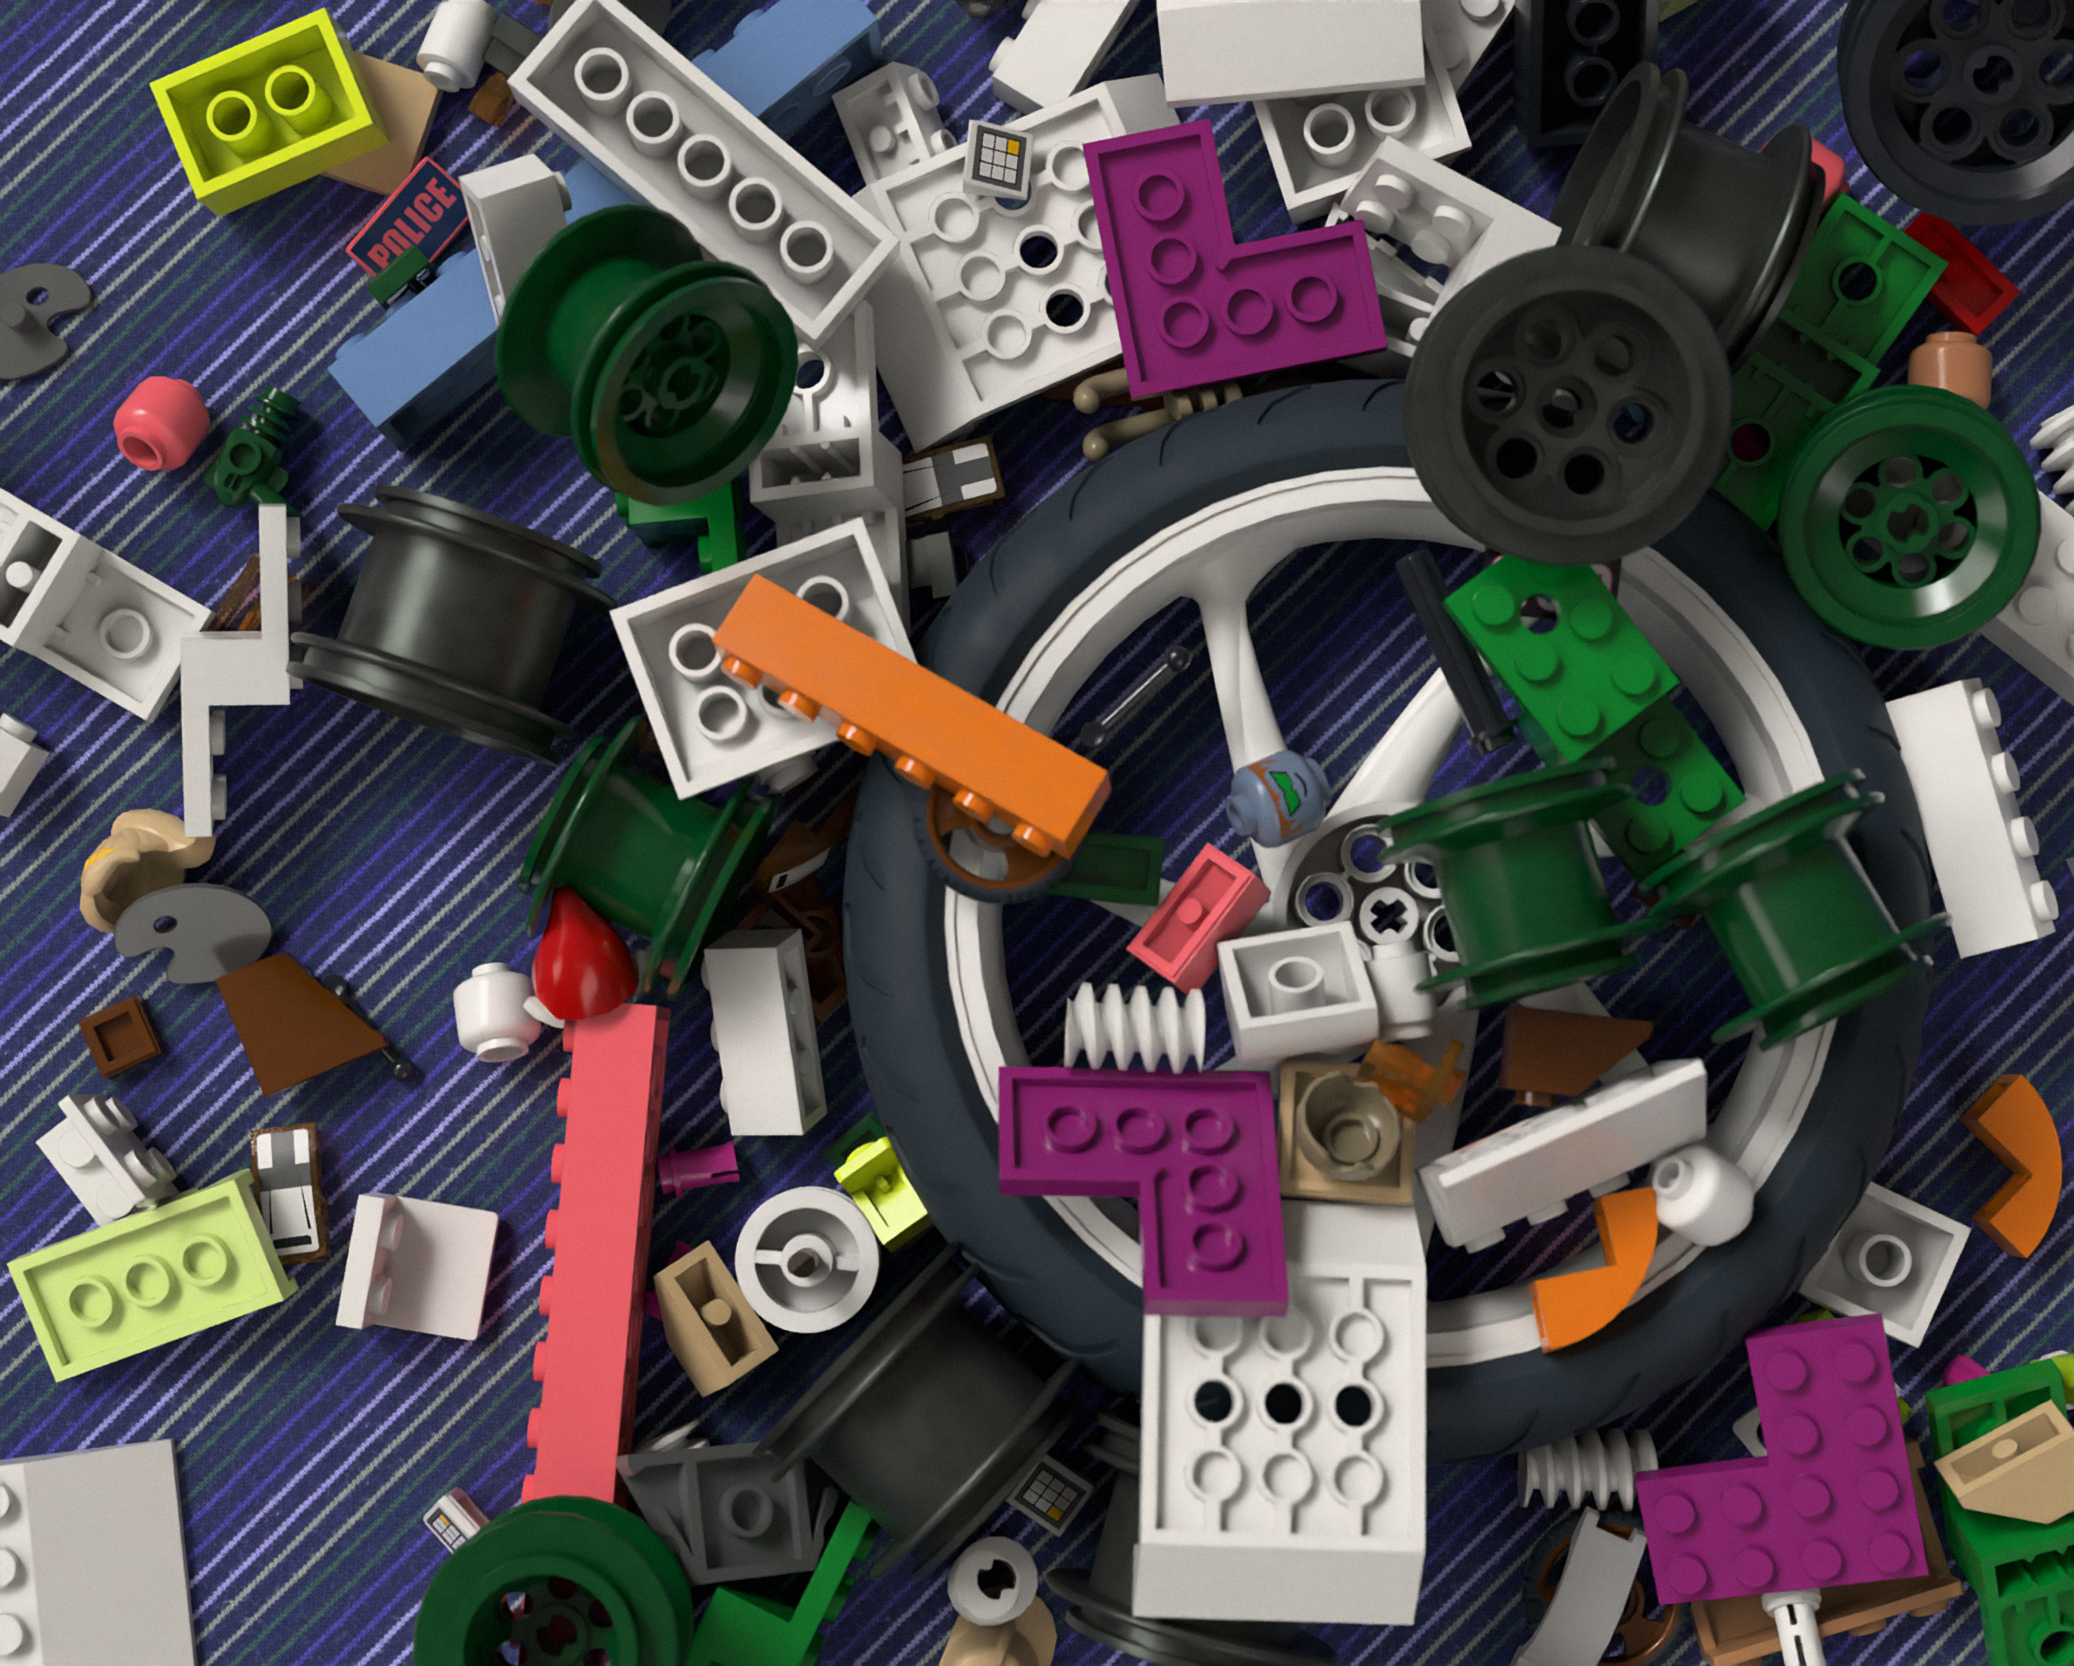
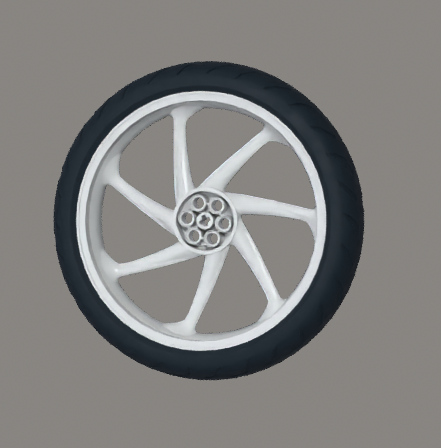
M1406 379L1343 380L1289 387L1237 399L1227 404L1184 417L1130 442L1082 471L1034 507L988 551L953 592L923 635L913 654L918 665L1048 737L1074 694L1116 646L1145 620L1178 597L1193 598L1199 604L1217 697L1235 775L1236 771L1243 766L1278 751L1288 750L1262 679L1247 623L1246 600L1257 583L1269 571L1297 548L1323 542L1368 538L1427 540L1472 548L1484 552L1485 546L1463 533L1443 515L1432 502L1415 473L1408 454L1403 427V393ZM1477 387L1479 402L1484 408L1492 412L1504 410L1513 398L1512 393ZM1550 404L1542 407L1543 416L1550 425L1560 429L1568 426L1567 414L1572 411ZM1614 429L1616 436L1621 441L1627 444L1636 443L1635 440ZM1512 438L1501 444L1497 450L1496 463L1503 475L1511 479L1519 478L1530 468L1532 455L1526 443L1520 439ZM1579 454L1571 458L1566 464L1564 481L1573 493L1585 494L1591 491L1597 484L1599 478L1598 467L1589 456ZM1710 486L1701 501L1672 531L1653 544L1622 557L1617 599L1659 656L1682 679L1710 718L1735 764L1745 790L1744 796L1747 800L1688 843L1683 849L1688 851L1746 817L1811 785L1849 770L1861 769L1866 777V781L1857 789L1859 796L1878 792L1884 794L1885 799L1877 810L1858 822L1846 838L1899 932L1934 917L1932 870L1920 811L1906 766L1899 752L1901 746L1887 711L1886 702L1865 659L1851 638L1838 633L1824 623L1801 598L1785 573L1777 543L1751 518L1733 505L1719 491ZM1521 616L1522 623L1527 629L1540 619ZM1478 653L1490 680H1492L1495 674ZM1440 667L1407 705L1361 765L1328 815L1325 816L1319 829L1276 848H1264L1250 837L1263 882L1271 890L1269 901L1264 904L1239 939L1350 921L1363 961L1374 959L1372 946L1413 940L1414 953L1428 952L1432 977L1461 968L1457 952L1445 951L1435 942L1433 928L1436 921L1441 916L1447 915L1439 888H1426L1417 880L1414 872L1415 862L1397 865L1382 864L1377 872L1365 873L1354 866L1350 857L1352 844L1360 838L1374 840L1380 845L1382 850L1394 844L1392 837H1378L1375 825L1391 815L1425 803L1426 794L1465 723ZM875 749L872 755L868 756L858 788L847 844L842 909L843 960L850 1016L863 1072L881 1124L906 1178L937 1229L949 1244L952 1242L958 1248L956 1254L967 1268L974 1262L980 1263L981 1270L975 1275V1278L1013 1318L1052 1352L1067 1362L1073 1358H1078L1081 1360V1366L1078 1370L1099 1385L1142 1408L1144 1308L1142 1268L1140 1265L1139 1212L1121 1197L999 1195L998 1068L1032 1067L1016 1024L1006 979L1002 936L1003 904H990L969 899L950 889L930 870L919 851L913 831L912 810L917 785L905 779L894 769L897 761ZM993 816L988 823H985L990 830L1000 834L1010 833L1015 830ZM1589 823L1598 858L1615 856ZM966 829L950 831L941 838L947 852L964 869L983 878L1004 880V875L1007 873V862L1003 852L994 853L980 848L971 840ZM1161 878L1158 907L1176 883ZM1325 885L1336 893L1339 900V909L1331 920H1318L1308 913L1305 906V896L1310 887ZM1089 900L1142 928L1157 909L1154 907ZM1392 903L1400 911V915L1394 920L1401 926L1397 932L1389 928L1378 933L1371 925V922L1377 918L1371 912V908L1374 904L1384 908ZM1935 934L1910 948L1917 958L1929 955L1933 961ZM1933 965L1861 1006L1765 1053H1762L1757 1045L1759 1041L1766 1038L1763 1026L1754 1029L1745 1061L1725 1105L1712 1124L1706 1125V1137L1688 1144L1689 1146H1705L1741 1167L1752 1181L1754 1194L1753 1212L1750 1221L1739 1235L1717 1246H1700L1658 1221L1657 1240L1653 1257L1641 1285L1628 1304L1601 1329L1572 1345L1543 1354L1528 1291V1286L1537 1280L1606 1267L1601 1241L1544 1273L1498 1290L1449 1301L1431 1302L1426 1298L1425 1467L1496 1458L1550 1445L1601 1427L1657 1400L1663 1394L1704 1371L1744 1340L1745 1335L1754 1331L1794 1292L1828 1251V1246L1859 1205L1887 1151L1905 1106L1922 1047L1921 1032L1931 993ZM1585 982L1516 1000L1523 1007L1611 1017ZM1465 986L1435 992L1438 1016L1432 1017L1434 1034L1400 1040L1403 1046V1067L1418 1068L1413 1169L1447 1155L1453 1150L1474 1052L1480 1009L1461 1013L1458 1011L1456 1002L1466 998ZM1378 1032V1040L1376 1042L1354 1045L1352 1049L1342 1054L1330 1055L1316 1051L1287 1056L1286 1058L1348 1063L1384 1042H1380ZM1634 1049L1598 1079L1605 1085L1644 1068L1648 1064L1638 1050ZM1234 1056L1214 1069L1270 1071L1272 1101L1279 1098L1281 1062L1271 1066H1263L1254 1062L1240 1064L1237 1056ZM1651 1161L1643 1188L1650 1187L1652 1184L1655 1170ZM1413 1171L1411 1205H1415L1424 1259H1426L1435 1219ZM1209 1381L1201 1384L1195 1392L1194 1405L1199 1416L1206 1421L1216 1423L1222 1422L1229 1416L1233 1400L1231 1393L1223 1384ZM1275 1384L1267 1392L1264 1401L1265 1410L1273 1421L1278 1424L1289 1425L1299 1418L1302 1412V1399L1295 1388L1287 1384ZM1346 1386L1336 1396L1335 1411L1343 1423L1351 1427H1361L1369 1420L1372 1413V1403L1364 1390L1355 1386Z

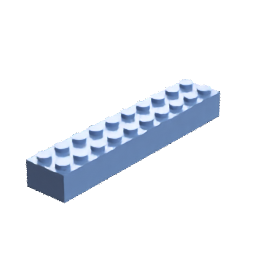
M780 0L766 12L762 9L751 12L736 26L733 32L735 37L717 52L713 49L702 52L691 63L784 141L832 102L833 94L855 83L881 62L883 54L878 19L862 0ZM586 159L568 173L564 170L559 171L567 184L572 201V209L564 212L567 226L578 218L604 207L628 203L639 204ZM477 247L468 254L465 251H461L448 258L436 271L435 276L437 279L418 295L415 292H410L399 298L387 310L385 314L387 320L368 336L366 333H359L346 341L335 354L337 361L327 368L371 423L400 452H403L497 375L494 357L497 325Z

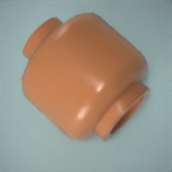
M1938 332L1929 334L1925 337V344L1914 348L1909 355L1907 385L1918 384L1943 388L1971 399L1980 407L1986 409L1991 400L1992 354L1987 348L1977 344V336L1970 333Z

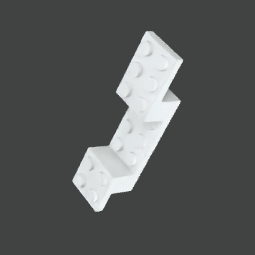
M0 488V639L19 650L38 657L140 718L153 723L181 677L180 638L183 632H207L218 614Z

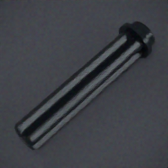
M1424 549L1401 558L1395 563V571L1472 735V738L1467 740L1469 747L1476 745L1480 755L1485 756L1517 741L1518 738L1513 729L1519 725L1517 719H1508L1476 649L1441 605L1450 596V592L1431 552Z

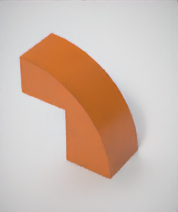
M2002 1074L1959 1119L2014 1173L1971 1220L2007 1255L2028 1258L2047 1232L2059 1201L2062 1184L2061 1148L2052 1117L2034 1087L2022 1074Z
M1653 1186L1600 1196L1592 1203L1606 1267L1537 1280L1528 1286L1543 1354L1572 1345L1601 1329L1628 1304L1638 1290L1648 1271L1657 1240V1197Z

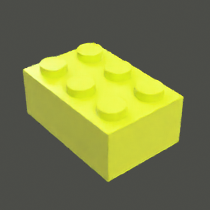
M325 7L149 83L197 200L218 217L391 143L347 35Z

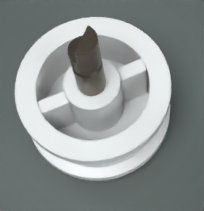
M818 1186L790 1189L763 1203L754 1211L744 1225L735 1253L738 1283L750 1306L769 1323L798 1333H814L829 1330L854 1316L872 1294L879 1278L882 1263L880 1239L856 1202L836 1190Z

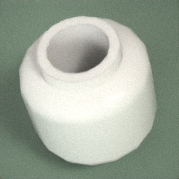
M488 963L472 970V978L462 982L453 994L460 1045L470 1052L477 1053L478 1059L483 1062H504L526 1055L528 1053V1046L537 1040L541 1034V1021L535 1019L523 1007L528 997H536L532 979L525 974L512 972L510 965L506 963Z
M1690 1145L1671 1153L1655 1170L1651 1186H1653L1656 1192L1658 1221L1700 1246H1717L1739 1235L1746 1228L1753 1212L1754 1194L1752 1181L1741 1167L1705 1146Z

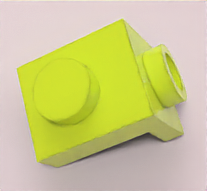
M882 1137L876 1142L866 1143L858 1147L849 1155L846 1164L835 1171L834 1175L840 1185L852 1196L882 1244L891 1253L933 1223L906 1178L888 1137Z

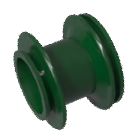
M629 203L604 207L578 218L557 232L535 253L518 276L505 302L497 328L494 354L497 381L507 404L520 420L538 432L555 437L573 438L581 463L596 481L613 492L629 496L633 500L653 506H674L700 499L723 487L753 462L773 437L787 411L795 388L799 363L798 339L792 319L782 303L774 296L767 283L751 270L732 262L704 260L700 245L689 228L671 213L651 205Z
M1918 384L1884 386L1859 393L1828 411L1810 427L1795 447L1783 473L1778 497L1777 544L1785 573L1797 593L1824 623L1838 633L1869 646L1892 650L1928 649L1955 642L1985 626L2007 607L2022 588L2036 559L2042 531L2041 500L2034 474L2021 449L2008 431L1992 414L1971 399L1943 388ZM1906 458L1914 464L1915 472L1908 482L1895 484L1886 478L1885 469L1887 464L1893 459ZM1942 475H1953L1961 481L1960 493L1950 501L1938 500L1932 494L1934 481ZM1860 488L1867 489L1875 497V505L1872 510L1862 515L1850 512L1845 504L1849 493ZM1909 504L1921 507L1926 512V522L1922 529L1910 527L1906 535L1902 536L1894 533L1888 527V517L1892 511L1903 513ZM1950 523H1959L1965 526L1967 532L1959 545L1952 548H1946L1941 545L1938 537L1939 532L1944 526ZM1869 536L1876 538L1882 545L1881 554L1875 560L1859 558L1852 551L1857 540ZM1910 554L1922 555L1928 561L1926 570L1915 573H1900L1899 564L1905 556Z
M640 714L632 717L624 725L609 748L608 738L598 733L582 749L557 790L536 832L519 876L517 890L527 896H530L536 890L526 920V934L532 939L544 933L555 889L568 886L610 923L650 942V961L642 981V993L646 996L652 995L660 984L664 982L669 985L666 998L677 1003L686 993L702 967V961L705 956L704 949L717 940L769 834L783 793L772 788L765 797L758 795L761 779L759 773L756 772L748 775L732 798L719 808L696 796L680 801L674 785L635 766L647 730L645 716Z
M1616 757L1576 761L1489 782L1408 808L1379 821L1375 825L1378 837H1392L1394 842L1393 845L1383 849L1376 857L1378 862L1383 865L1411 862L1433 865L1461 968L1417 982L1412 988L1414 993L1423 995L1465 986L1466 998L1456 1002L1458 1011L1461 1013L1549 992L1643 964L1641 954H1629L1623 943L1669 928L1672 924L1671 918L1659 916L1617 925L1588 823L1601 810L1627 800L1634 793V788L1630 784H1610L1609 777L1621 770Z
M1861 769L1849 770L1832 776L1746 817L1668 862L1637 886L1636 890L1641 899L1656 897L1659 901L1657 905L1647 912L1645 919L1667 916L1673 920L1683 915L1702 914L1753 1006L1752 1010L1714 1032L1711 1037L1713 1044L1725 1043L1763 1026L1766 1038L1759 1041L1757 1045L1761 1052L1765 1053L1861 1006L1925 971L1934 964L1929 955L1917 958L1910 948L1949 926L1954 918L1952 914L1942 913L1899 932L1846 838L1854 826L1877 810L1885 799L1884 794L1878 792L1859 796L1857 789L1866 781V777Z
M556 1495L533 1499L504 1511L487 1523L474 1536L458 1546L437 1570L422 1597L415 1621L412 1651L414 1666H590L588 1662L589 1651L594 1648H603L609 1655L611 1666H687L693 1647L694 1611L690 1587L678 1559L664 1539L644 1520L614 1503L589 1496ZM552 1577H561L575 1581L578 1586L577 1591L572 1594L559 1592L553 1584ZM509 1593H527L533 1602L531 1613L527 1615L514 1613L508 1605ZM596 1599H599L609 1612L612 1622L605 1623L596 1618L593 1613V1602ZM558 1615L569 1618L575 1624L577 1633H574L566 1644L554 1641L547 1630V1626ZM516 1640L522 1643L527 1649L526 1663L521 1665L509 1663L503 1656L504 1642Z

